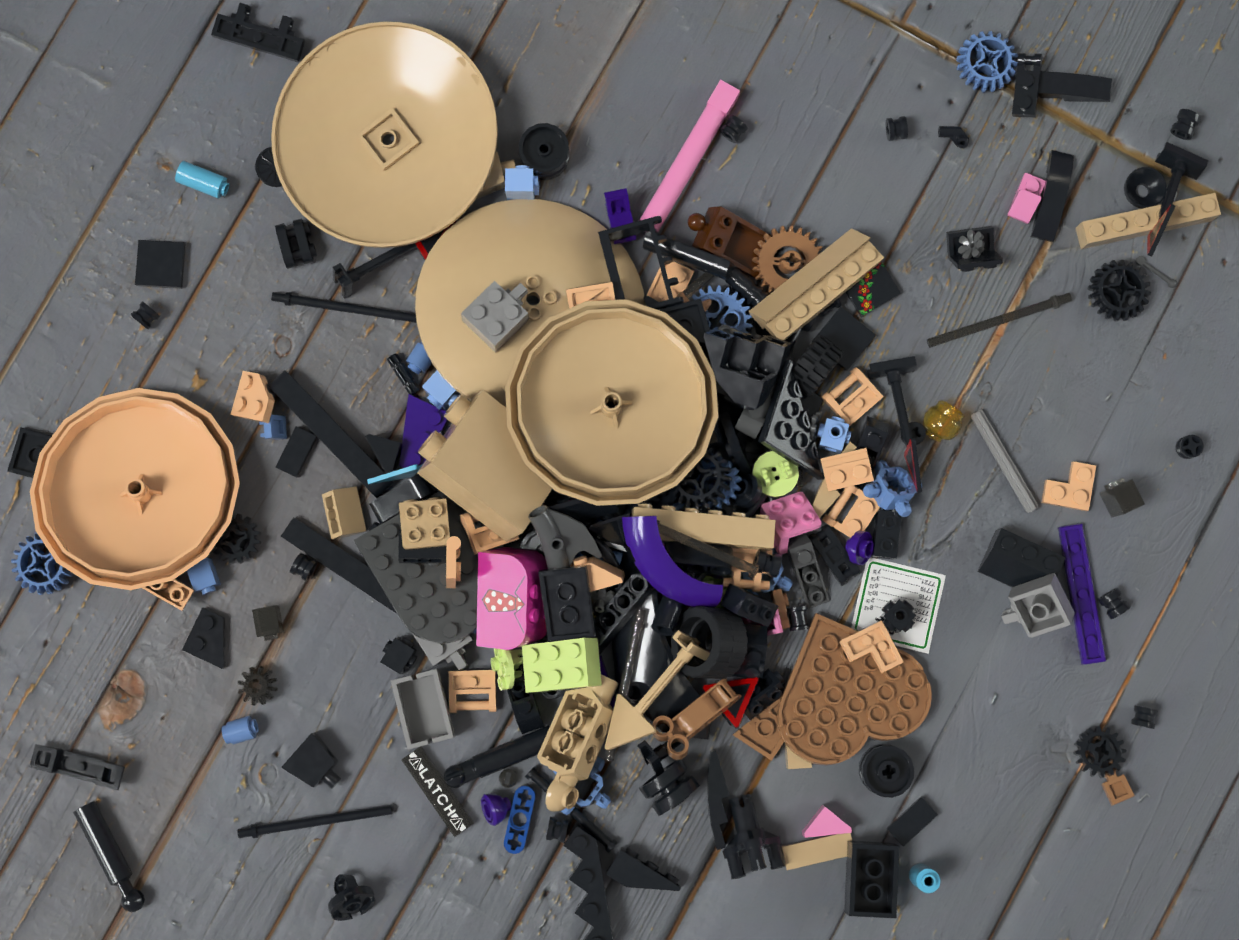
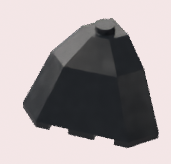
M712 329L704 334V340L716 381L734 402L741 404L742 408L747 410L759 408L765 403L774 388L792 343L767 335H762L761 339L751 338L752 335L750 333L733 332L732 335L722 330Z

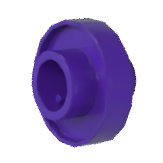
M859 530L847 540L845 548L853 564L864 565L872 556L874 543L869 532Z

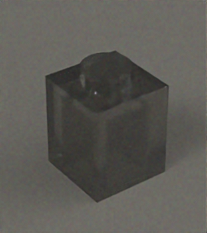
M273 605L252 610L257 637H264V641L278 639V634L284 633L279 606Z

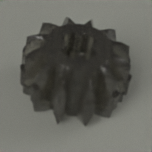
M259 666L257 671L255 667H250V674L247 672L242 673L246 680L238 681L239 685H244V689L238 690V693H246L243 698L244 702L251 699V705L256 706L258 700L261 705H265L266 698L269 700L274 699L270 691H278V688L272 686L271 683H275L278 680L277 678L269 679L273 673L271 670L266 671L264 674V666ZM259 680L262 689H258V692H256L257 688L253 687V684Z

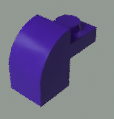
M627 188L605 192V206L610 229L633 223ZM636 235L615 240L614 244L636 240Z

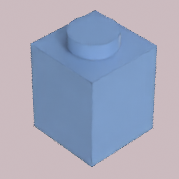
M205 558L187 570L194 592H202V595H206L216 591L215 587L221 585L211 558Z

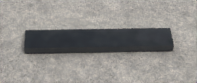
M293 517L282 533V538L396 613L367 565Z

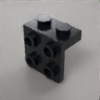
M992 226L946 232L948 259L960 271L969 272L973 271L975 267L982 266L983 268L991 269L996 268L997 264L1003 263V258L994 248V228ZM969 230H973L975 234L981 232L984 236L982 240L985 243L984 251L978 258L972 256L969 259H964L962 257L963 254L958 252V248L963 246V244L959 243V238L961 236L967 238Z

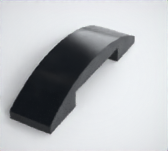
M1051 150L1046 170L1047 177L1038 214L1035 216L1031 237L1054 242L1068 195L1074 155Z
M35 744L29 766L37 770L85 780L114 790H119L125 769L124 766L106 760Z

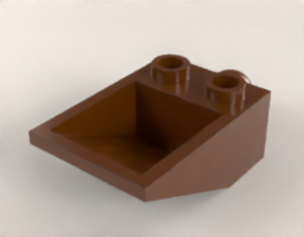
M722 206L709 207L705 217L700 213H694L689 216L687 222L689 228L693 231H698L691 247L729 260L734 264V270L738 268L753 278L760 274L752 270L753 267L758 265L752 261V258L758 257L754 253V249H761L758 241L762 240L765 242V231Z

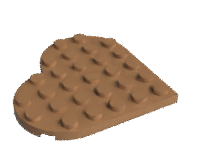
M815 613L778 705L777 721L784 742L794 754L807 762L817 765H833L854 756L864 746L868 737L875 740L890 741L907 736L923 723L931 706V685L921 664L913 656L898 648L897 650L903 663L882 674L871 653L850 663L839 642L859 631Z

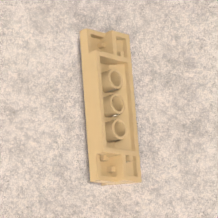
M851 228L748 313L763 330L766 328L773 337L786 340L864 278L870 270L883 261L884 257L869 241L871 237Z

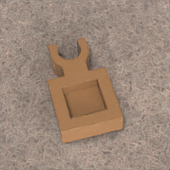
M781 589L770 591L772 602L778 605L782 629L790 628L786 613V607L789 606L787 594L782 593Z
M1113 769L1114 775L1112 776L1105 772L1107 782L1101 784L1111 806L1135 796L1125 775L1117 777L1115 769Z

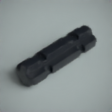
M395 353L388 357V363L392 368L394 367V372L403 386H406L407 392L410 395L416 394L420 387L416 381H413L414 378L404 363H401L402 360L399 355Z

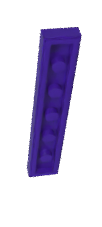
M1083 525L1058 527L1062 556L1066 557L1064 567L1070 602L1075 612L1073 619L1081 665L1105 662L1106 657Z

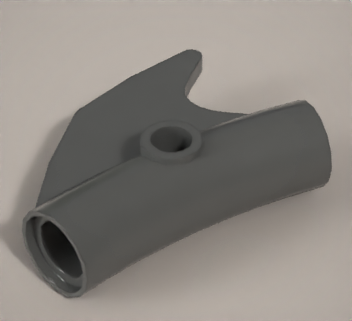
M546 505L534 509L528 515L541 542L548 569L570 567L575 555L580 551H586L598 559L602 557L593 536L580 521L549 509Z

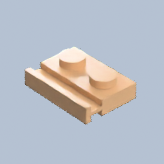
M672 262L666 264L665 269L668 279L678 278L679 283L670 286L673 298H677L678 292L685 293L695 271L679 263ZM660 268L646 295L658 302L669 300Z
M866 448L820 458L828 491L874 481Z

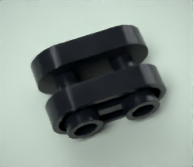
M302 218L293 220L294 228L287 229L285 223L275 225L281 253L287 269L296 267V259L302 258L304 264L314 262L313 257L317 256L314 243L310 244L308 236L311 235L308 222H303ZM297 237L298 250L293 251L290 238Z

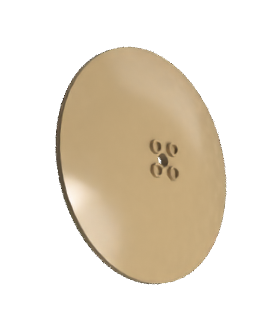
M376 22L355 26L328 38L315 47L297 65L283 87L275 108L271 134L272 153L279 180L286 194L300 213L313 225L341 241L354 245L373 248L399 247L419 242L439 233L455 222L472 205L483 189L494 163L498 127L491 92L484 77L465 52L447 38L429 29L402 22ZM387 134L394 135V141L390 145L383 144V138Z
M513 199L479 208L458 220L445 231L429 252L422 266L416 290L415 312L417 327L424 349L434 367L452 388L469 400L484 390L506 407L505 386L519 348L548 318L569 309L566 289L611 282L598 232L607 230V228L585 213L570 206L541 199ZM611 241L625 299L645 305L640 276L632 259L621 243L614 244V241ZM494 281L504 290L509 289L510 291L521 283L528 291L521 301L523 302L522 307L528 312L529 319L495 353L462 321L461 313ZM534 295L539 299V303L537 305H530L526 298Z

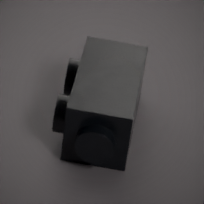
M882 508V510L876 512L873 530L874 551L871 557L897 559L901 516L896 512V509L884 510Z

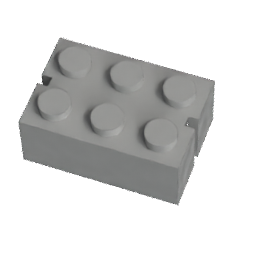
M439 669L416 674L417 679H415L414 675L391 680L408 750L430 744L431 738L432 742L436 743L456 737Z

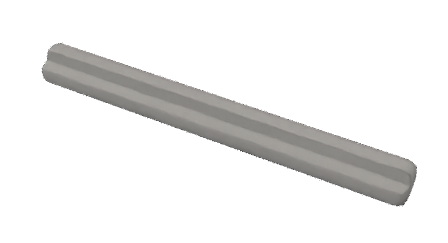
M982 410L973 413L971 419L1025 511L1030 513L1038 508L1036 500Z

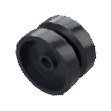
M539 123L529 127L522 134L519 142V154L522 165L533 169L534 176H538L540 180H551L560 176L567 168L570 160L569 143L565 133L555 125Z
M878 744L870 747L862 755L859 762V776L861 782L869 791L881 797L893 798L902 795L910 788L914 779V766L911 758L904 750L889 744ZM886 766H888V774H882V770H885Z
M675 760L664 768L662 774L658 777L654 775L639 788L646 799L661 793L652 803V807L658 816L678 806L700 786L693 775H688L678 781L687 770L682 760Z

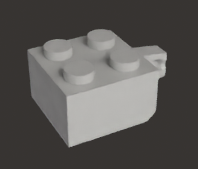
M494 281L461 313L462 321L496 353L529 319L528 312L522 307L523 302L521 301L528 293L527 288L520 283L512 291L509 289L504 290Z
M1052 573L1012 587L1008 596L1011 608L1004 610L1001 615L1005 624L1018 621L1019 624H1022L1028 637L1033 638L1071 625L1075 612L1056 574Z
M413 634L433 666L444 660L448 664L453 661L459 671L468 666L462 654L466 652L463 647L474 641L471 634L459 641L444 644L423 640Z

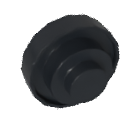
M743 474L739 476L742 481L736 483L741 488L740 491H734L737 498L733 499L730 497L735 505L745 509L752 507L760 499L762 483L752 474Z

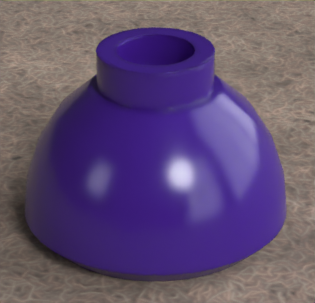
M493 793L482 796L481 808L487 822L492 826H496L504 820L507 811L511 810V803L508 797L502 798Z

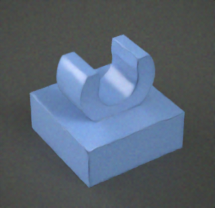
M271 415L269 423L259 422V425H264V433H261L260 437L275 440L287 439L286 416Z

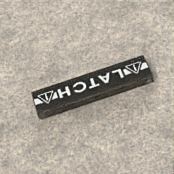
M422 746L402 759V762L454 837L474 824Z

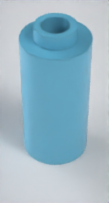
M182 161L177 169L175 176L177 183L218 199L222 195L225 196L228 192L229 183H227V178L186 161Z
M916 864L910 869L909 879L911 883L922 892L933 893L939 888L940 877L938 873L927 865Z

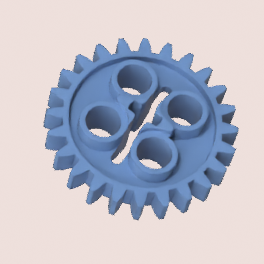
M718 285L714 292L712 287L708 286V293L699 289V297L693 293L691 294L693 300L701 299L703 301L711 299L719 303V310L716 313H710L708 310L705 312L709 328L712 326L711 318L716 319L725 306L729 308L719 321L722 325L726 324V316L734 313L738 316V323L733 328L748 333L746 328L753 327L752 324L747 323V320L751 319L752 316L745 313L750 307H742L745 299L737 300L738 292L731 296L729 295L730 288H727L725 292H721V286Z

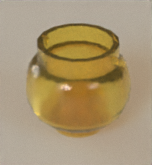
M939 400L936 405L931 406L925 412L923 417V425L927 429L926 434L938 442H941L942 439L952 440L959 434L962 428L961 421L965 415L953 405Z

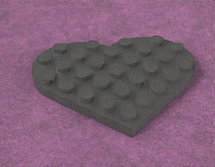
M440 491L425 500L433 497L446 499L450 537L456 536L461 540V555L456 560V562H461V581H456V588H446V563H399L400 514L356 538L354 543L405 627L423 640L444 644L459 641L477 629L478 554L474 555L466 530L460 520V515L468 512ZM480 521L473 523L475 529L485 526Z

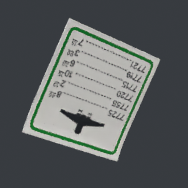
M870 557L865 564L851 628L861 631L879 621L883 622L879 618L883 614L881 609L890 600L893 602L897 599L901 601L906 600L914 607L913 612L916 616L912 620L915 623L907 632L903 630L899 633L887 631L895 646L929 654L946 575ZM900 611L896 613L897 619L902 620L904 615Z

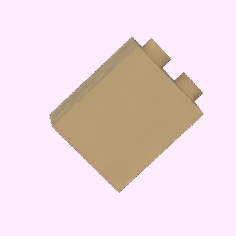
M484 390L471 400L460 394L444 414V417L452 423L444 436L435 430L420 447L418 453L426 461L417 474L507 542L524 532L530 523L528 515L542 505L553 488L525 465L507 428L506 407Z

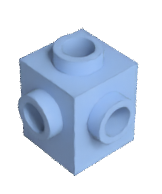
M834 416L831 419L827 418L824 424L820 423L817 436L821 437L818 448L840 454L844 444L848 445L852 432L848 431L849 424L844 423V419ZM831 432H835L837 436L832 435Z

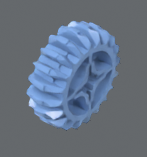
M983 31L978 34V37L973 34L970 40L964 41V47H960L958 51L960 55L957 56L956 61L960 64L956 68L958 71H963L960 74V78H967L966 85L974 84L973 90L980 86L983 93L988 87L992 93L996 90V87L1002 89L1004 83L1009 84L1011 81L1010 77H1014L1016 74L1014 68L1017 67L1018 62L1014 60L1018 55L1017 53H1011L1015 47L1014 45L1007 46L1008 38L1004 39V41L1000 39L1001 33L997 34L996 37H993L992 31H989L987 36H985ZM987 47L992 48L996 51H990ZM975 50L977 61L972 66L970 54ZM1002 58L1004 63L1003 72L1000 74L998 72L999 67L997 66V62L999 61V59ZM984 59H986V61H987V60H989V61L992 60V62L990 63V65H988V63H987V64L982 63ZM978 73H984L987 75V77L982 76Z
M37 533L34 534V539L31 536L26 537L27 544L23 542L18 543L22 550L13 551L15 555H18V559L11 560L12 563L17 564V567L13 568L12 572L19 573L15 580H23L21 587H29L30 593H34L37 590L39 595H43L46 590L47 594H53L54 589L57 591L62 590L61 583L65 585L69 583L66 576H74L72 572L61 565L56 573V561L51 553L46 555L44 551L39 549V546L45 544ZM31 554L33 560L32 563L28 566V559ZM42 559L47 560V562L44 563L45 568L41 567V565L43 564ZM41 572L44 576L48 577L49 581L40 583L31 575Z

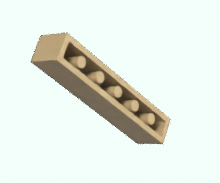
M1216 193L1173 202L1175 209L1164 231L1210 222L1219 217L1221 212ZM1161 205L1081 222L1076 227L1080 248L1086 249L1148 235L1158 222Z
M638 504V507L632 509L631 517L657 516V525L662 541L717 544L767 551L774 548L776 520H769L768 515H755V518H748L745 513L733 512L732 516L722 515L723 512L717 510H709L708 514L699 513V510L695 508H685L684 512L676 511V507L662 506L661 509H652L651 504Z

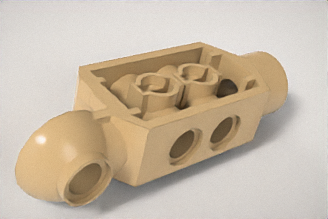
M601 675L602 686L584 687L565 692L537 755L541 764L557 772L546 794V806L550 811H562L575 806L579 797V792L575 786L578 781L588 779L609 731L613 714L610 702L619 683L604 675Z

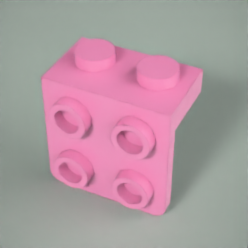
M797 492L761 504L760 515H768L769 520H776L774 548L779 555L788 552L789 538L821 527L822 522L803 492Z

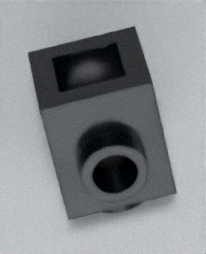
M402 637L401 640L395 638L393 641L389 640L382 651L385 655L380 662L395 672L403 674L407 667L411 668L417 659L415 655L417 650L413 648L414 643L405 637Z

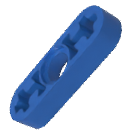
M528 785L520 786L515 791L504 839L505 849L512 854L520 853L524 849L536 798L534 789ZM524 790H528V795L532 796L531 799H527L525 807H530L529 812L523 808L515 809L516 804L521 806L522 798L518 797V794L523 793ZM516 813L525 814L527 821L523 826H517L513 822V816ZM511 827L518 831L525 830L524 835L521 833L518 835V841L521 842V846L517 845L516 849H512V844L508 843V840L513 839L515 833L514 831L510 832Z

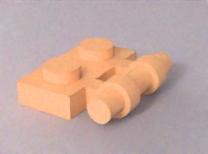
M731 547L733 549L732 578H723V587L733 584L743 589H752V592L769 590L770 581L761 580L762 573L753 572V563L758 550ZM765 550L768 554L772 555L773 550ZM741 572L753 573V579H741Z

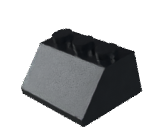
M567 495L550 498L543 502V505H546L549 509L566 514L584 525L592 523V519L599 517L601 520L612 518L614 513L619 512L617 505L596 506Z
M1000 528L995 531L977 572L1010 587H1015L1052 573L1058 576L1066 557Z

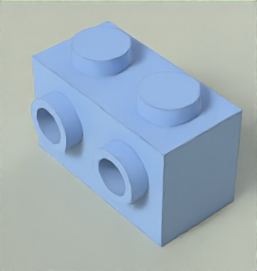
M518 165L515 168H505V193L507 200H534L535 195H539L538 176H534V171L529 169V166Z
M437 370L422 386L429 395L427 399L438 410L444 408L447 411L460 395Z

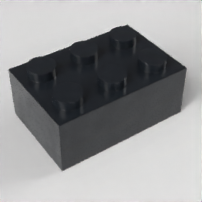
M847 842L844 912L848 916L897 918L899 845L884 842Z

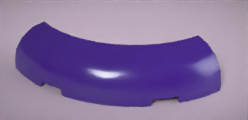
M657 516L622 517L626 544L631 549L635 559L634 563L643 577L658 592L669 599L692 607H716L720 603L723 585L708 584L690 577L670 558L659 534Z

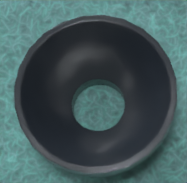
M1141 167L1129 174L1124 184L1126 199L1130 204L1140 209L1158 205L1164 199L1167 190L1166 181L1162 174L1150 167ZM1138 185H1143L1147 188L1148 194L1146 197H1140L1136 194L1135 190Z

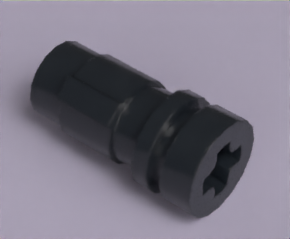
M738 268L732 272L728 280H725L735 292H738V295L747 301L746 304L748 306L752 305V308L769 295L767 291H763L764 288L762 286L759 288L750 277Z

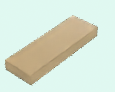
M851 833L827 835L781 846L786 870L847 857V842L852 841Z

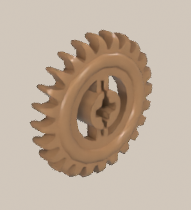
M782 225L779 233L773 228L771 230L772 237L765 233V242L762 240L758 241L761 249L755 248L754 253L758 257L752 258V261L758 265L753 267L752 270L760 273L755 278L756 280L763 279L760 286L765 287L768 285L767 292L769 294L788 280L778 275L773 266H777L782 273L791 274L798 268L802 269L819 255L818 252L823 246H814L818 239L809 240L811 232H807L803 236L802 227H800L794 233L793 225L786 232L785 227ZM782 247H791L798 250L804 260L794 250H788L780 258L774 257V254ZM790 258V262H794V264L790 266L786 259Z

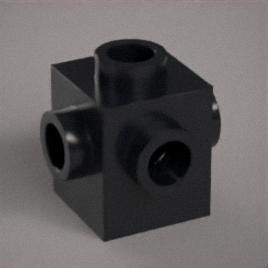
M897 599L894 602L890 600L881 609L883 614L879 618L883 620L884 626L891 633L893 631L899 633L902 630L907 632L915 623L912 620L916 616L913 612L914 607L906 600L901 601ZM898 611L904 615L902 620L896 617Z

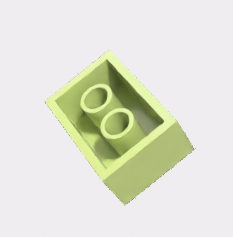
M578 638L522 646L526 693L602 686L598 638Z

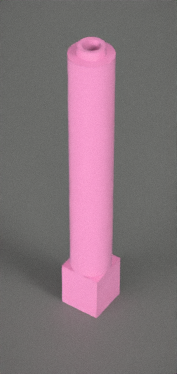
M721 79L640 220L661 216L662 222L654 225L656 233L660 231L720 126L726 120L739 98L740 90Z

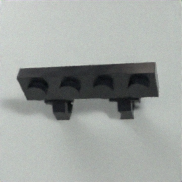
M239 3L237 13H232L231 17L217 14L211 33L212 37L299 63L305 40L294 36L295 32L291 31L294 21L291 17L283 15L279 29L274 28L272 30L252 24L251 20H248L251 7L247 4Z

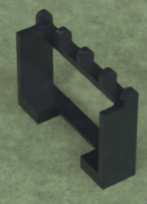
M661 216L598 232L616 300H624L625 296L611 241L650 231L669 300L647 306L658 310L684 303L683 297L673 298L670 286L679 283L678 278L668 279L665 265L673 262L672 256L662 258L659 247L660 243L667 241L666 235L656 236L654 225L662 222Z

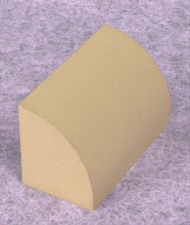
M357 486L335 489L322 494L331 539L366 532Z

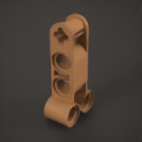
M722 679L673 719L667 716L657 717L652 725L657 728L660 724H666L669 727V731L664 734L656 731L653 736L658 741H668L667 752L672 759L681 760L688 754L689 740L735 704L741 695H737L728 685L727 679ZM675 742H680L685 748L681 752H675L671 746Z

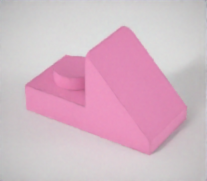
M1024 173L1007 216L1028 224L1041 201L1045 180Z

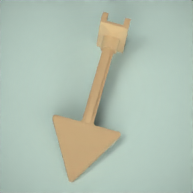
M679 630L672 638L682 647L681 650L677 653L675 660L635 707L623 695L617 694L605 743L606 750L617 748L656 733V728L643 716V713L685 663H688L694 656L705 661L707 660L710 651L698 646L701 643L699 640Z

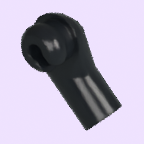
M939 126L938 137L950 138L959 148H966L968 146L969 137L961 127Z

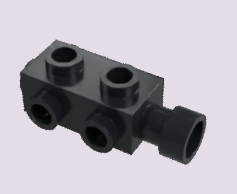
M768 668L763 672V678L758 679L759 682L745 712L749 720L760 714L782 696L785 689L782 684L785 680L777 670L772 673ZM722 714V716L731 726L732 724L730 723V721L725 717L724 714Z

